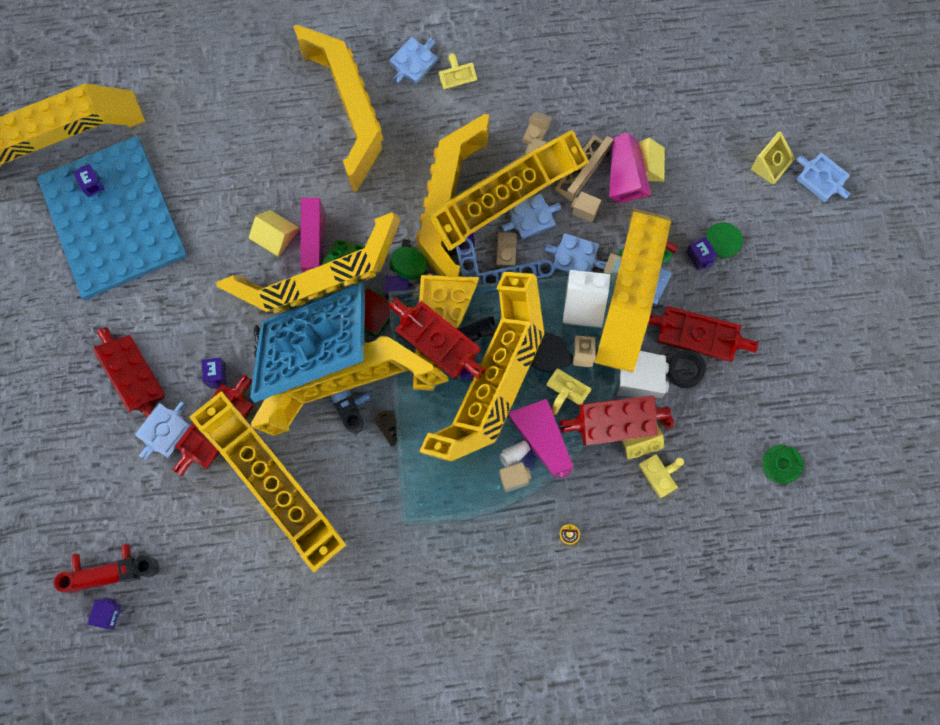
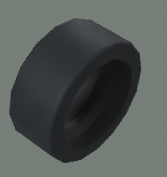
M692 350L677 352L669 362L668 377L674 385L680 388L696 386L703 379L706 372L704 359ZM689 359L696 364L698 372L693 379L685 380L676 374L675 365L679 360Z

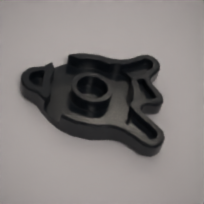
M544 332L530 367L546 373L552 372L557 368L571 366L573 356L569 353L563 339L555 334Z

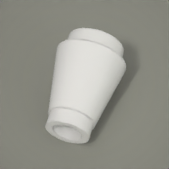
M523 440L502 450L499 458L505 467L516 465L530 451V447Z

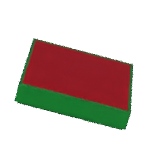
M366 287L364 330L378 338L395 312L389 308L390 300Z

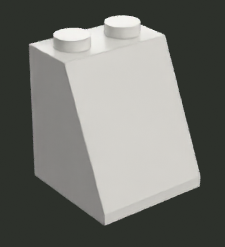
M576 270L569 271L562 324L602 328L609 293L610 274Z
M640 351L634 373L616 369V396L641 397L652 395L655 398H663L665 392L668 393L669 382L666 381L669 363L666 362V356Z

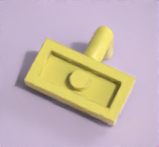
M451 53L447 59L451 63L452 68L438 72L443 90L477 81L473 62L459 66L454 53Z
M558 368L547 382L548 387L560 393L551 408L553 416L558 414L566 398L580 405L583 404L592 390Z
M657 454L639 464V467L660 499L678 488L670 474L678 470L684 464V460L678 458L674 463L664 467Z

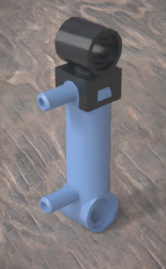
M350 390L330 395L348 432L354 434L361 432L364 428V420L357 406L371 399L369 394L366 393L353 399ZM357 418L358 423L355 426H350V420Z

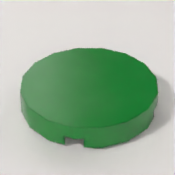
M716 223L706 233L705 237L719 258H731L742 247V234L736 226L730 223Z
M399 247L394 250L390 257V266L400 277L413 280L420 278L425 273L427 260L415 248Z
M780 444L766 451L762 458V468L765 475L771 481L778 484H788L800 477L803 460L796 449Z

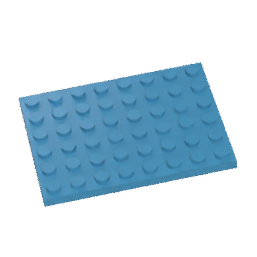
M138 135L36 176L83 300H87L188 257ZM88 164L97 172L105 189L90 197H87L81 190L73 174L74 171Z

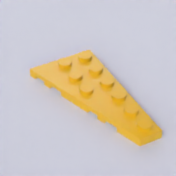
M421 275L419 302H424L451 325L458 328L461 326L480 279L479 277ZM415 350L416 355H418L419 357H421L422 359H424L425 361L429 362L437 369L442 371L441 368L434 364L419 350ZM413 377V390H434L435 386L430 387L417 377Z

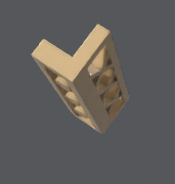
M593 135L583 149L585 155L591 157L589 163L578 169L581 172L577 178H573L572 173L564 176L554 188V191L573 202L574 198L610 151L613 139L607 136L603 141ZM594 142L599 144V148L592 152V144ZM571 183L567 192L561 189L563 184Z

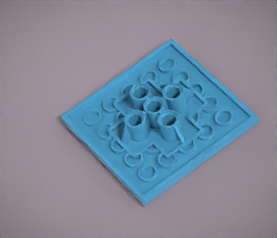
M362 281L261 322L250 395L254 403L364 361L365 286Z

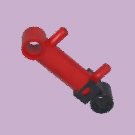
M129 544L121 546L123 560L81 569L80 554H73L71 556L73 571L58 573L54 578L53 585L59 592L75 593L79 590L140 580V576L151 578L157 574L159 563L156 559L148 556H140L136 559L131 558ZM148 562L149 568L144 572L143 565ZM70 578V584L66 587L65 581Z

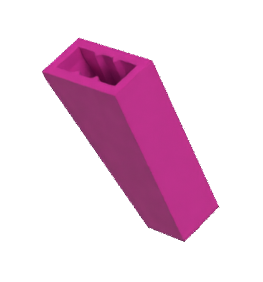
M629 133L614 137L612 142L609 197L621 204L650 196L651 190L638 140Z
M301 198V269L303 272L323 265L326 213L320 198Z
M547 399L509 412V421L553 478L558 476L559 479L569 476L574 467Z

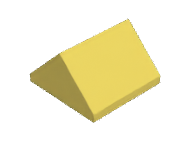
M778 132L756 158L751 168L752 171L771 184H775L795 160L782 132Z
M651 138L638 142L648 181L664 182L665 147Z
M268 210L255 216L249 239L279 257L300 228L272 210Z

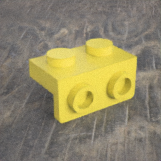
M658 425V435L621 440L628 460L664 448V436Z

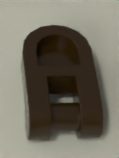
M385 410L377 415V426L391 447L399 439H404L408 436L392 412ZM395 427L398 432L391 436L389 431Z

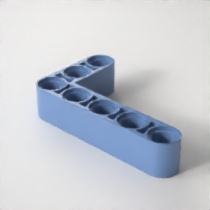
M468 238L465 239V242L469 244L467 252L461 251L459 245L456 246L461 277H479L480 279L475 292L496 288L503 273L506 271L522 273L524 267H529L531 274H534L539 279L551 276L555 270V266L551 261L541 260L479 273L472 241ZM465 260L473 262V268L469 271L463 267ZM543 263L548 264L550 267L549 272L546 274L541 272V265ZM489 274L495 277L493 285H488L485 281L486 276Z

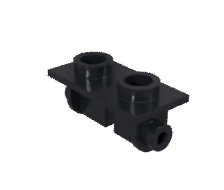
M493 315L456 329L475 342L480 337L486 338L494 335L498 326L495 324Z

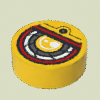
M567 524L561 528L560 539L563 543L573 545L579 540L580 532L575 525Z

